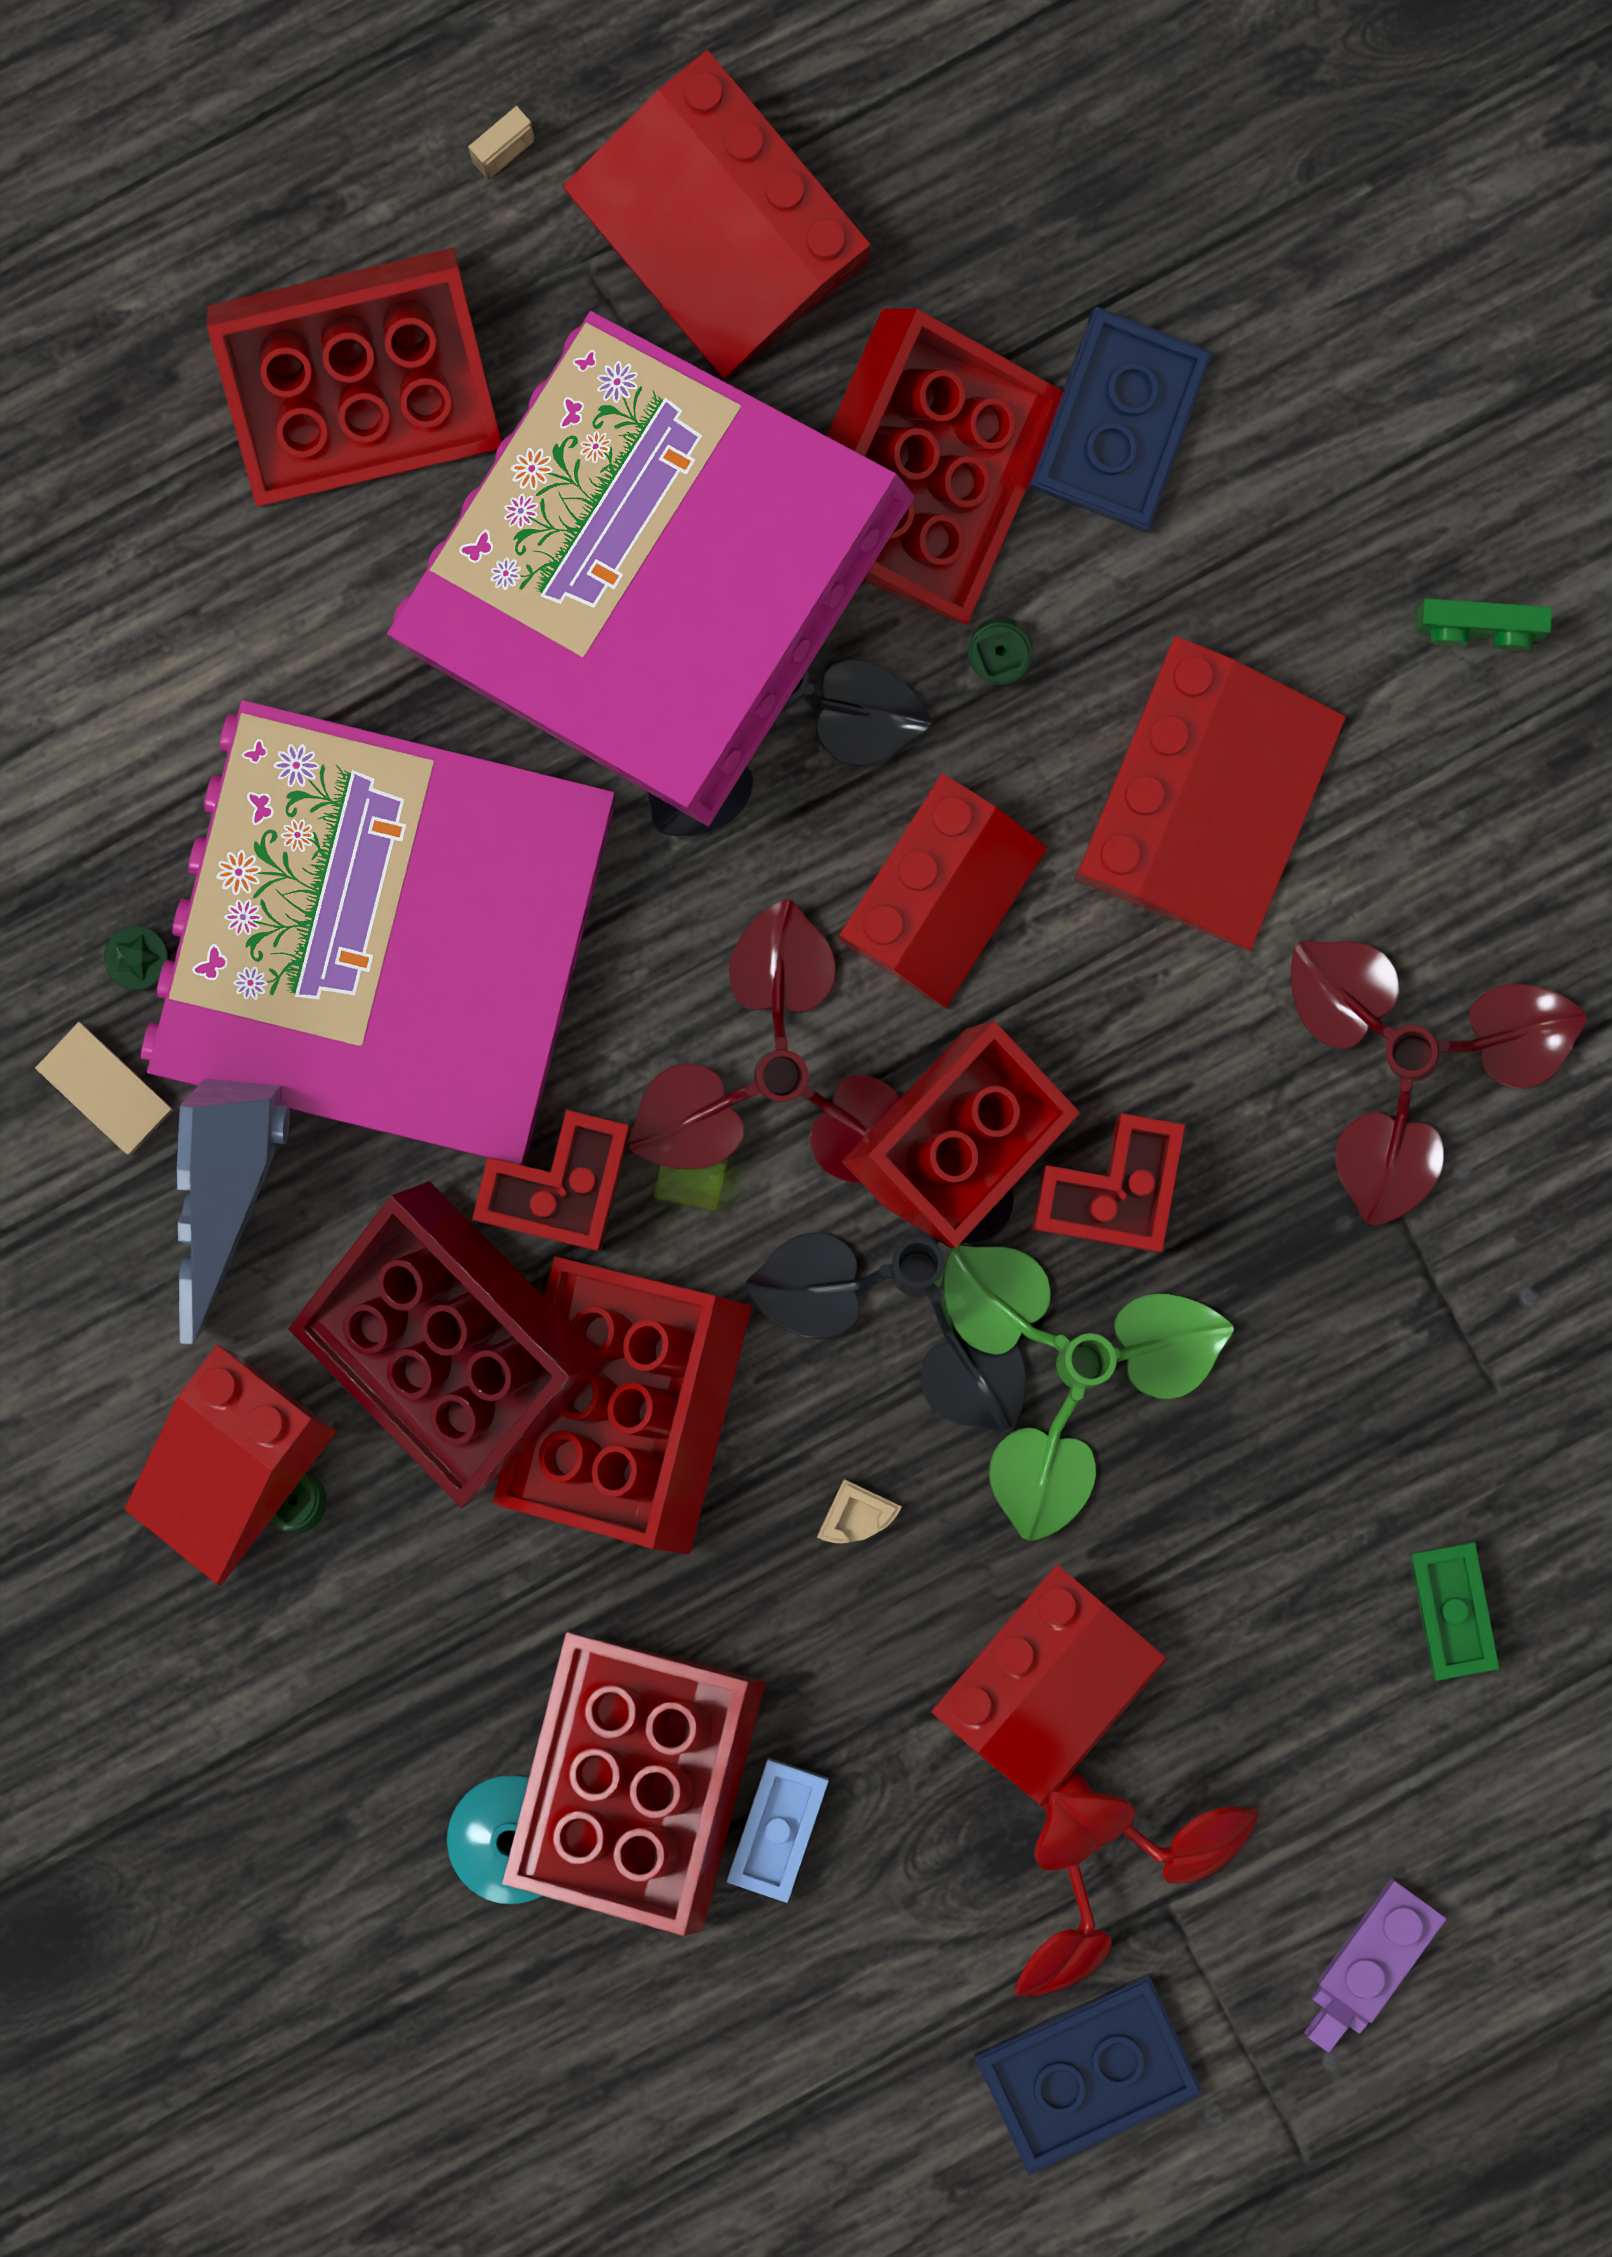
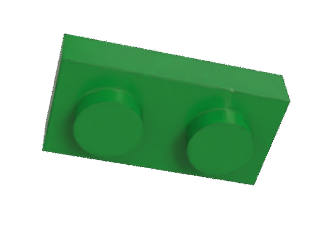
M1424 598L1416 607L1414 633L1431 634L1430 643L1435 645L1466 646L1469 645V637L1494 638V647L1497 649L1531 650L1533 641L1541 642L1551 633L1552 607Z
M1470 1541L1409 1553L1433 1679L1438 1681L1499 1669L1475 1542Z

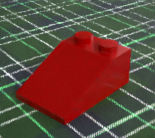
M216 1345L178 1395L124 1509L213 1582L222 1586L336 1434L337 1430L244 1357Z

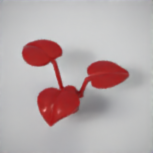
M1078 1773L1070 1774L1056 1792L1050 1793V1799L1043 1806L1047 1813V1819L1037 1840L1034 1857L1039 1867L1044 1870L1068 1869L1081 1919L1076 1930L1060 1931L1036 1950L1024 1967L1014 1988L1017 1998L1046 1995L1071 1987L1091 1975L1107 1957L1111 1949L1112 1940L1105 1930L1093 1931L1095 1920L1079 1867V1863L1089 1857L1094 1850L1101 1849L1104 1844L1124 1834L1156 1861L1166 1863L1162 1870V1876L1166 1882L1172 1884L1194 1882L1221 1869L1241 1850L1250 1837L1258 1818L1259 1811L1255 1805L1251 1809L1231 1806L1206 1812L1184 1826L1174 1837L1171 1847H1160L1131 1825L1135 1816V1809L1130 1801L1118 1796L1094 1793L1083 1775Z

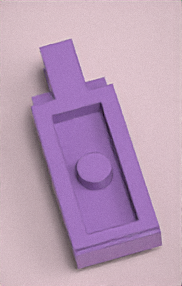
M1394 1879L1389 1880L1317 1980L1319 1987L1312 1996V2000L1322 2007L1304 2031L1307 2037L1329 2053L1348 2027H1351L1360 2034L1368 2022L1372 2023L1443 1925L1446 1918Z

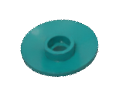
M503 1775L481 1782L461 1799L449 1822L447 1848L455 1872L471 1891L497 1903L519 1904L542 1896L502 1884L510 1854L503 1852L499 1848L498 1836L507 1830L516 1832L529 1777Z

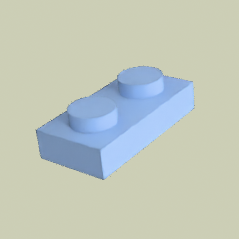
M771 1758L767 1759L727 1877V1883L788 1903L829 1778Z

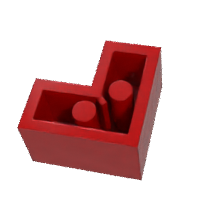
M566 1110L551 1173L488 1157L472 1220L601 1252L632 1128L626 1124Z
M1123 1113L1116 1116L1106 1176L1048 1165L1042 1168L1031 1230L1152 1253L1162 1252L1185 1125Z

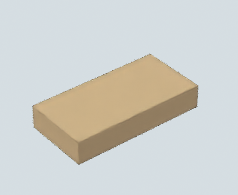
M78 1022L35 1067L40 1074L129 1156L174 1111L164 1099L81 1022Z

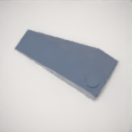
M204 1079L180 1105L177 1189L189 1190L190 1193H187L185 1197L182 1216L180 1215L178 1220V1241L185 1245H191V1256H184L179 1273L180 1343L193 1344L205 1328L278 1144H286L290 1109L287 1105H280V1085Z

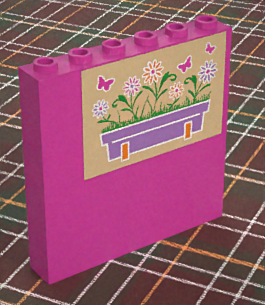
M590 311L582 325L574 329L568 336L563 347V355L547 380L541 382L534 390L529 401V409L513 434L508 435L501 442L496 452L495 462L481 485L467 496L462 506L461 516L447 539L437 545L431 553L427 570L416 588L397 607L394 614V623L388 630L387 635L421 661L709 827L915 496L900 477L889 469Z
M241 700L238 715L228 713L222 729L220 750L228 752L222 777L213 775L206 792L204 812L212 813L207 837L197 836L191 851L188 873L197 875L191 900L182 898L175 914L172 933L175 936L181 937L175 962L166 960L160 973L157 997L165 999L159 1024L150 1022L144 1036L141 1059L149 1061L147 1073L198 1086L204 1079L280 1085V1105H287L290 1110L484 1158L490 1157L525 1166L617 801L615 792Z

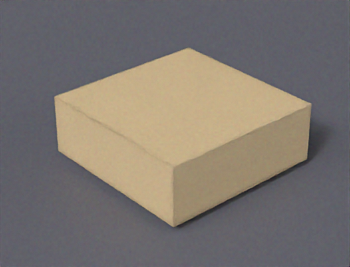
M515 106L468 146L472 162L486 179L488 177L492 178L534 142L532 124L518 106Z

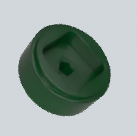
M1007 617L991 618L980 624L974 631L968 648V658L974 672L983 680L993 684H1008L1019 679L1027 671L1033 654V643L1027 629L1018 621Z
M140 926L127 927L115 933L108 941L104 951V965L110 978L119 986L131 991H145L157 986L164 962L166 960L170 961V953L165 941L152 930Z
M306 1472L268 1524L290 1534L304 1533L315 1527L322 1519L327 1506V1495L321 1481L313 1474Z

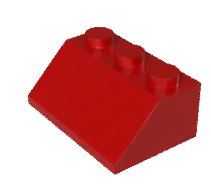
M942 773L841 931L838 942L946 1009L1047 847L996 806Z
M990 1021L965 1029L841 1162L886 1209L947 1247L954 1249L1072 1123L1080 1112L995 1021Z
M1057 1564L931 1712L982 1758L1043 1807L1050 1799V1793L1056 1792L1168 1659Z

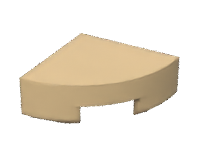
M843 1479L817 1538L840 1544L868 1539L888 1527L898 1515L902 1506Z

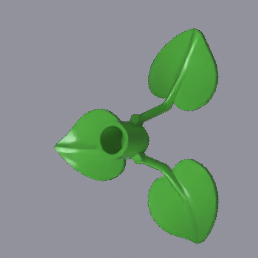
M958 1245L956 1248L951 1249L944 1270V1298L950 1320L962 1339L981 1352L999 1355L1012 1349L1021 1333H1023L1030 1340L1054 1347L1059 1351L1056 1360L1057 1373L1060 1379L1070 1387L1069 1395L1051 1424L1048 1436L1035 1428L1016 1430L997 1445L990 1460L989 1479L994 1497L1021 1538L1027 1541H1035L1059 1531L1079 1513L1090 1497L1096 1478V1464L1092 1450L1080 1440L1060 1439L1061 1432L1077 1403L1083 1398L1084 1391L1092 1389L1108 1380L1116 1368V1363L1127 1360L1128 1378L1140 1392L1156 1399L1167 1400L1179 1398L1190 1393L1208 1376L1220 1351L1231 1337L1234 1327L1227 1319L1206 1305L1188 1298L1170 1294H1150L1128 1303L1117 1314L1114 1321V1330L1118 1341L1123 1347L1122 1349L1114 1348L1106 1338L1093 1333L1083 1334L1069 1341L1064 1335L1050 1334L1038 1330L1031 1325V1323L1039 1320L1046 1313L1050 1303L1048 1277L1043 1268L1033 1258L1019 1250L1007 1247Z

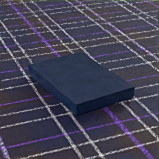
M1095 307L1088 319L1028 488L1144 533L1148 531L1213 352Z
M1148 1973L974 2054L1028 2175L1204 2094Z

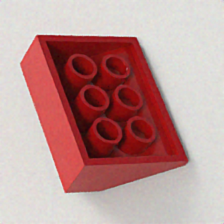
M708 49L658 89L563 185L565 192L723 381L734 374L870 261L871 244Z
M454 247L207 306V329L256 507L497 450L501 444L499 429Z
M882 308L827 437L896 473L915 496L863 581L956 622L968 624L1031 480L1062 390L919 309Z
M1175 636L1164 657L1074 880L1251 951L1346 716L1232 658Z
M554 1256L544 1298L587 1340L605 1361L571 1403L499 1474L492 1504L647 1548L690 1555L752 1305Z
M566 1632L502 1884L682 1936L703 1931L766 1681L694 1661Z

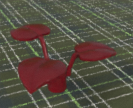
M786 899L772 905L748 925L735 945L729 964L730 986L738 1003L752 1010L772 1007L775 1050L764 1054L757 1062L754 1070L755 1082L727 1095L724 1094V1086L719 1076L711 1069L701 1065L678 1064L658 1074L650 1082L642 1096L636 1120L628 1139L630 1150L641 1158L660 1166L676 1169H698L718 1164L737 1149L744 1136L743 1122L730 1106L760 1093L768 1099L777 1102L792 1101L801 1095L825 1112L815 1120L810 1131V1145L817 1163L824 1171L837 1179L851 1183H861L841 1161L900 1100V1096L889 1085L879 1079L870 1076L852 1075L846 1077L838 1084L831 1102L807 1085L809 1073L804 1060L796 1053L788 1051L784 1008L794 1012H806L818 1006L831 991L836 971L833 953L825 937L805 917L792 900Z
M1300 941L1294 948L1291 964L1292 993L1298 1014L1308 1031L1316 1039L1328 1046L1338 1049H1350L1362 1041L1370 1027L1374 1032L1387 1040L1386 1057L1393 1073L1401 1078L1395 1120L1383 1113L1373 1112L1364 1114L1345 1127L1336 1146V1169L1340 1181L1357 1206L1363 1220L1372 1226L1393 1221L1414 1209L1431 1192L1442 1172L1444 1150L1438 1132L1430 1125L1424 1123H1407L1413 1082L1424 1080L1435 1071L1439 1062V1054L1482 1050V1066L1492 1080L1512 1089L1531 1088L1553 1077L1562 1067L1575 1040L1586 1024L1585 1012L1564 996L1537 986L1509 984L1487 991L1472 1004L1469 1011V1021L1475 1035L1478 1037L1477 1039L1453 1041L1441 1039L1436 1041L1434 1036L1421 1026L1407 1025L1395 1030L1378 1019L1388 1014L1396 1005L1399 985L1397 973L1392 963L1377 949L1352 941Z

